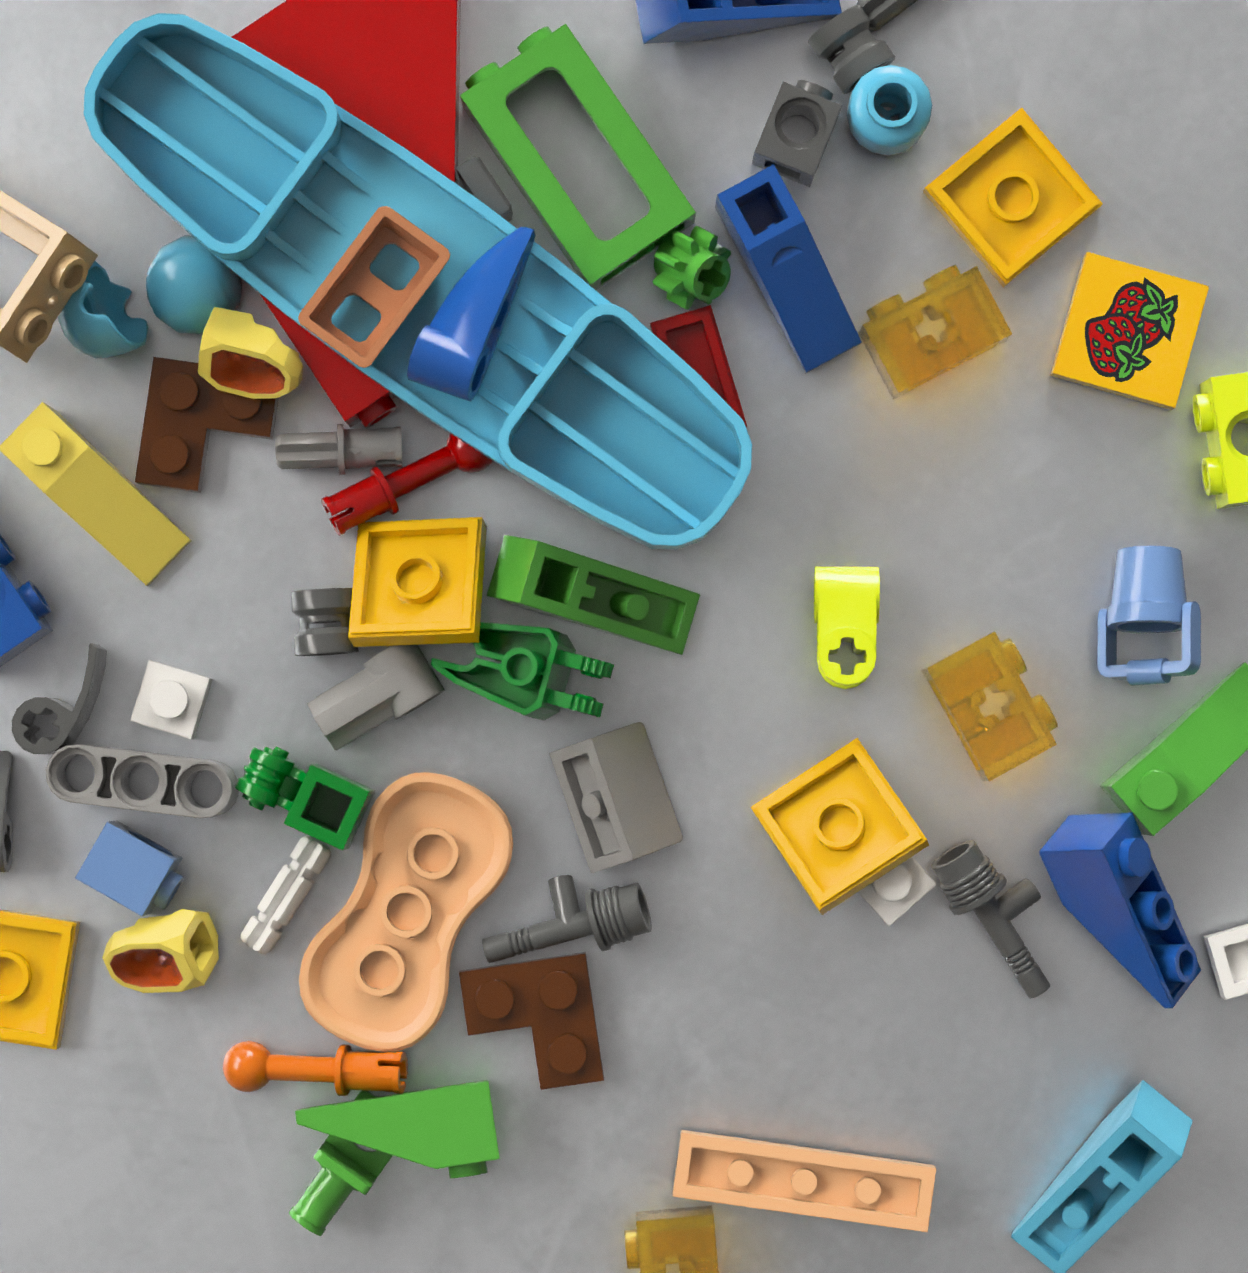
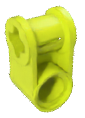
M814 567V623H817V665L823 679L833 687L841 689L855 688L866 681L875 667L877 657L876 634L880 608L879 567ZM843 642L852 643L853 653L863 655L864 663L855 664L851 675L841 674L840 664L829 662L828 655L838 653Z

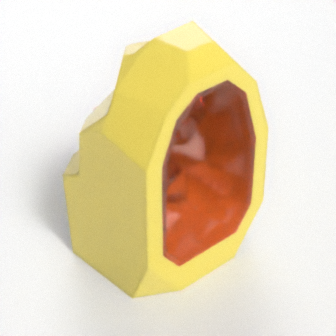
M218 307L213 308L203 330L199 350L198 374L219 391L251 399L278 398L290 393L299 386L303 377V364L299 358V353L284 345L274 329L255 323L250 313Z
M180 909L170 915L139 918L134 926L114 932L106 944L102 958L111 978L124 987L142 993L183 992L205 985L219 960L218 934L208 912Z

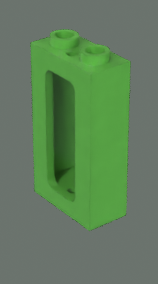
M565 23L554 32L547 26L528 36L517 47L521 54L501 68L496 62H493L475 72L465 82L468 90L462 93L460 98L463 109L577 275L597 290L656 250L666 238L672 236L674 230L682 232L693 225L696 212ZM547 70L557 71L563 77L649 202L650 210L648 214L611 240H600L594 235L506 106L507 99L512 93Z

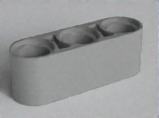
M67 745L57 750L51 756L46 767V782L50 790L58 798L72 803L193 818L216 817L229 811L236 803L239 791L235 788L238 779L234 771L224 763L208 759L95 745ZM78 755L85 756L91 761L95 773L92 784L82 792L74 790L68 784L65 775L67 764ZM142 762L149 764L155 769L159 782L156 792L145 800L136 797L131 792L128 783L131 770ZM205 770L213 772L219 777L223 790L220 800L209 808L197 803L191 792L193 779Z

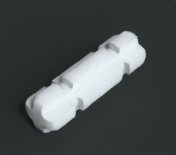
M304 836L299 840L289 856L293 859L291 864H286L282 867L258 905L259 915L257 917L252 916L241 932L240 939L247 946L261 954L266 955L272 951L283 934L279 929L282 925L286 926L289 924L315 883L311 879L314 873L320 874L331 857L330 849L310 836Z

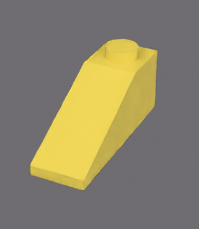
M44 402L0 445V451L146 586H149L192 541L57 410Z

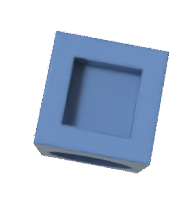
M109 821L105 824L75 879L138 915L145 916L151 914L155 906L165 910L174 898L184 878L175 872L183 858L121 822Z

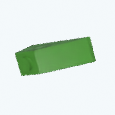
M504 535L486 596L682 655L700 594L547 543Z
M1244 662L1100 785L1122 813H1133L1143 835L1154 836L1201 796L1248 750L1247 663Z
M488 1080L307 1107L295 1111L298 1125L430 1168L448 1167L450 1179L488 1173L486 1161L500 1159Z

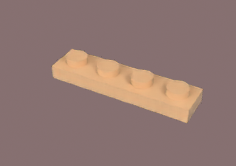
M681 1130L672 1195L679 1198L928 1232L936 1167L930 1164Z

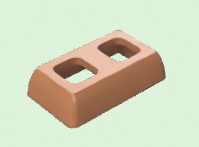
M388 206L379 207L301 310L298 316L299 322L359 367H369L447 264L450 258L449 250ZM389 244L396 245L419 263L418 271L402 290H394L370 271L373 261L382 249ZM354 295L359 297L381 315L378 325L369 337L362 342L353 340L332 324V316L348 296Z

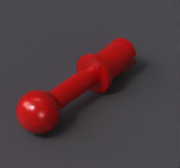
M450 434L445 447L386 476L376 466L370 469V477L329 497L322 498L321 503L325 512H330L333 516L329 518V521L340 536L345 534L347 530L387 511L392 515L398 513L399 507L396 499L456 469L467 473L480 472L486 469L493 460Z

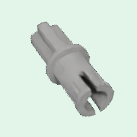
M337 424V432L286 433L278 435L275 441L276 463L281 469L339 467V475H345V469L376 466L380 468L403 467L401 426L360 430L344 429L343 424Z

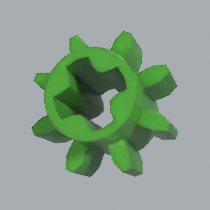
M699 226L693 228L689 237L674 230L672 236L666 238L659 245L655 253L654 270L657 276L653 280V285L666 291V299L684 309L689 310L695 298L709 305L713 299L723 293L729 283L731 268L727 259L731 255V250L717 244L718 236Z

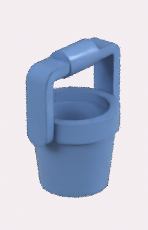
M1132 546L1119 549L1116 554L1111 605L1107 609H1100L1098 613V671L1107 678L1127 680L1131 686L1169 683L1172 677L1195 674L1201 665V611L1196 601L1187 602L1181 550L1166 546ZM1117 631L1130 633L1182 631V660L1169 661L1167 658L1131 660L1127 664L1117 665Z

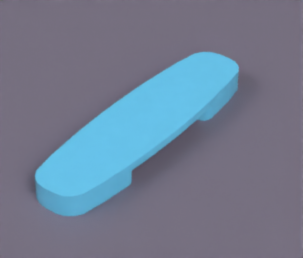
M157 13L135 21L114 40L97 63L85 87L84 117L91 136L99 147L148 198L264 298L359 371L436 425L513 474L593 521L651 549L678 550L701 541L721 522L737 500L751 471L752 442L743 419L691 366L630 312L609 302L535 241L491 361L474 399L470 402L408 380L407 370L410 356L422 329L426 325L429 326L444 300L464 273L489 249L517 230V228L403 146L336 105L324 90L244 43L184 14ZM388 206L449 250L450 258L369 367L362 368L302 326L298 316L379 207ZM394 244L386 245L370 266L371 273L394 290L404 289L419 269L418 261ZM354 295L348 296L332 316V324L357 342L366 340L381 320V315L377 310Z

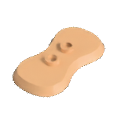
M431 772L412 773L401 777L389 785L376 799L366 821L363 859L357 884L345 906L315 935L307 947L301 962L299 975L300 996L308 1013L327 1031L338 1038L365 1049L397 1052L412 1047L425 1038L435 1027L443 1013L448 996L450 960L456 938L467 918L497 889L505 877L511 862L513 850L512 828L506 814L494 800L479 789L463 781Z

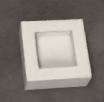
M149 660L130 721L188 739H194L213 679Z
M911 857L858 893L886 925L890 926L937 884L920 864Z
M1248 924L1203 936L1221 998L1227 1000L1248 994Z

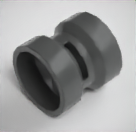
M855 5L831 19L808 40L818 58L828 59L834 68L833 79L843 94L852 92L859 79L872 69L890 65L895 60V55L886 42L876 40L870 32V19L860 5Z
M325 588L291 592L292 612L299 617V631L294 636L295 656H323L359 652L358 647H353L348 638L352 588ZM341 623V627L309 628V624Z

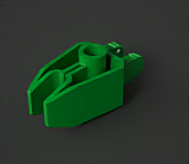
M480 622L479 643L472 644L477 655L499 661L501 664L476 657L468 665H458L435 658L431 659L430 664L453 683L522 715L542 721L559 713L561 707L600 717L604 703L598 702L596 698L579 693L574 695L565 693L571 669L580 671L581 674L593 678L602 679L606 677L611 679L614 664L575 654L576 649L568 636L553 629Z

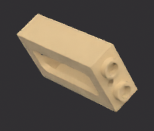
M0 190V232L38 255L4 308H0V346L27 363L37 347L48 338L53 323L72 294L85 282L88 270L98 255L65 230Z

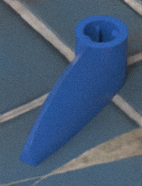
M527 227L518 228L489 249L464 273L444 300L429 326L426 325L420 332L410 356L407 370L408 380L470 402L474 399L484 379L536 237L534 229Z

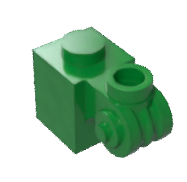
M277 746L274 749L264 747L263 750L253 747L249 755L250 762L248 765H244L243 768L245 773L242 777L238 778L235 788L243 793L242 797L249 801V805L263 811L265 805L272 808L278 805L289 811L283 824L342 851L349 849L376 790L319 764H311L308 771L294 766L295 762L287 758L289 752Z

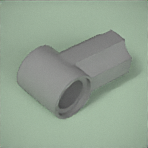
M398 645L385 649L364 663V670L346 681L340 682L307 703L313 718L334 750L342 748L393 716L397 720L445 691L418 645Z

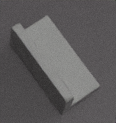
M637 722L549 753L591 873L633 861L682 841L683 835L643 723Z

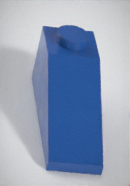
M635 0L643 44L701 41L832 19L842 13L840 0Z

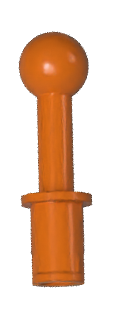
M243 1041L231 1047L226 1053L223 1061V1073L227 1082L233 1088L242 1092L257 1091L263 1088L270 1080L334 1083L338 1096H347L350 1090L385 1091L403 1094L406 1083L405 1081H400V1078L407 1079L408 1059L405 1052L352 1051L351 1046L345 1044L339 1046L336 1057L271 1055L269 1050L262 1044L254 1041Z

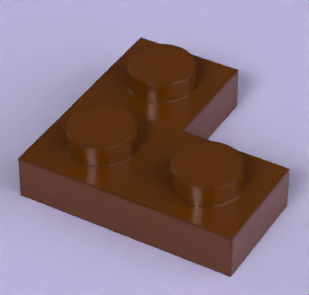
M153 357L135 483L201 493L210 431L273 440L279 397L251 399L219 391L198 374V363Z
M586 952L459 971L468 1036L531 1026L541 1090L604 1081Z

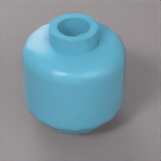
M887 65L874 68L859 79L850 95L846 116L850 132L861 146L873 153L893 155L905 152L918 143L930 122L933 105L929 89L920 76L905 67ZM883 107H889L891 110L887 111ZM898 116V120H890L891 118Z

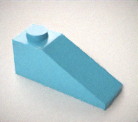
M1142 1080L1099 1124L1013 1230L1011 1238L1054 1273H1066L1182 1158L1193 1120Z

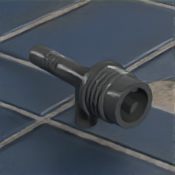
M974 840L960 843L943 853L934 861L931 868L941 882L940 888L950 901L949 908L954 915H961L973 910L999 952L1005 958L1008 966L1012 968V972L1015 973V977L1027 996L1035 998L1049 989L1050 983L1038 964L1034 962V958L1031 957V953L1024 946V942L1010 922L1041 899L1036 886L1029 879L1025 878L996 899L995 895L1006 886L1007 879L1002 873H997L993 863L990 862L986 855H983Z
M561 875L548 881L556 919L529 926V928L524 927L517 931L513 930L511 933L506 932L484 938L482 945L485 957L489 963L514 957L516 954L521 955L522 952L527 953L528 951H534V949L539 950L594 935L601 951H607L614 944L631 941L634 936L651 932V917L645 895L639 883L623 887H608L600 891L595 889L586 890V910L580 912L573 877L571 875Z

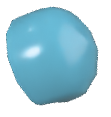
M184 235L160 248L147 270L146 292L154 314L162 322L178 333L203 334V330L214 307L235 311L236 307L239 306L242 296V282L237 274L218 260L194 237Z
M96 261L88 270L83 285L72 294L58 315V321L64 336L80 352L95 359L118 356L144 346L147 339L148 324L142 318H131L127 315L125 304L132 294L131 290L110 282L106 270Z

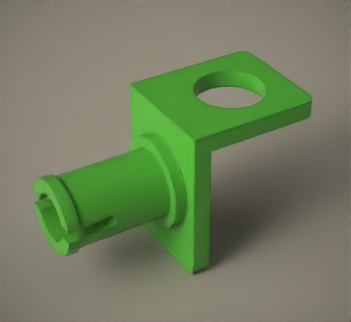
M362 1090L355 1100L376 1096L369 1091ZM329 1135L313 1156L322 1168L297 1204L289 1211L290 1216L310 1232L322 1236L326 1226L351 1192L355 1190L367 1195L393 1155L378 1150L367 1151L360 1148L356 1143Z

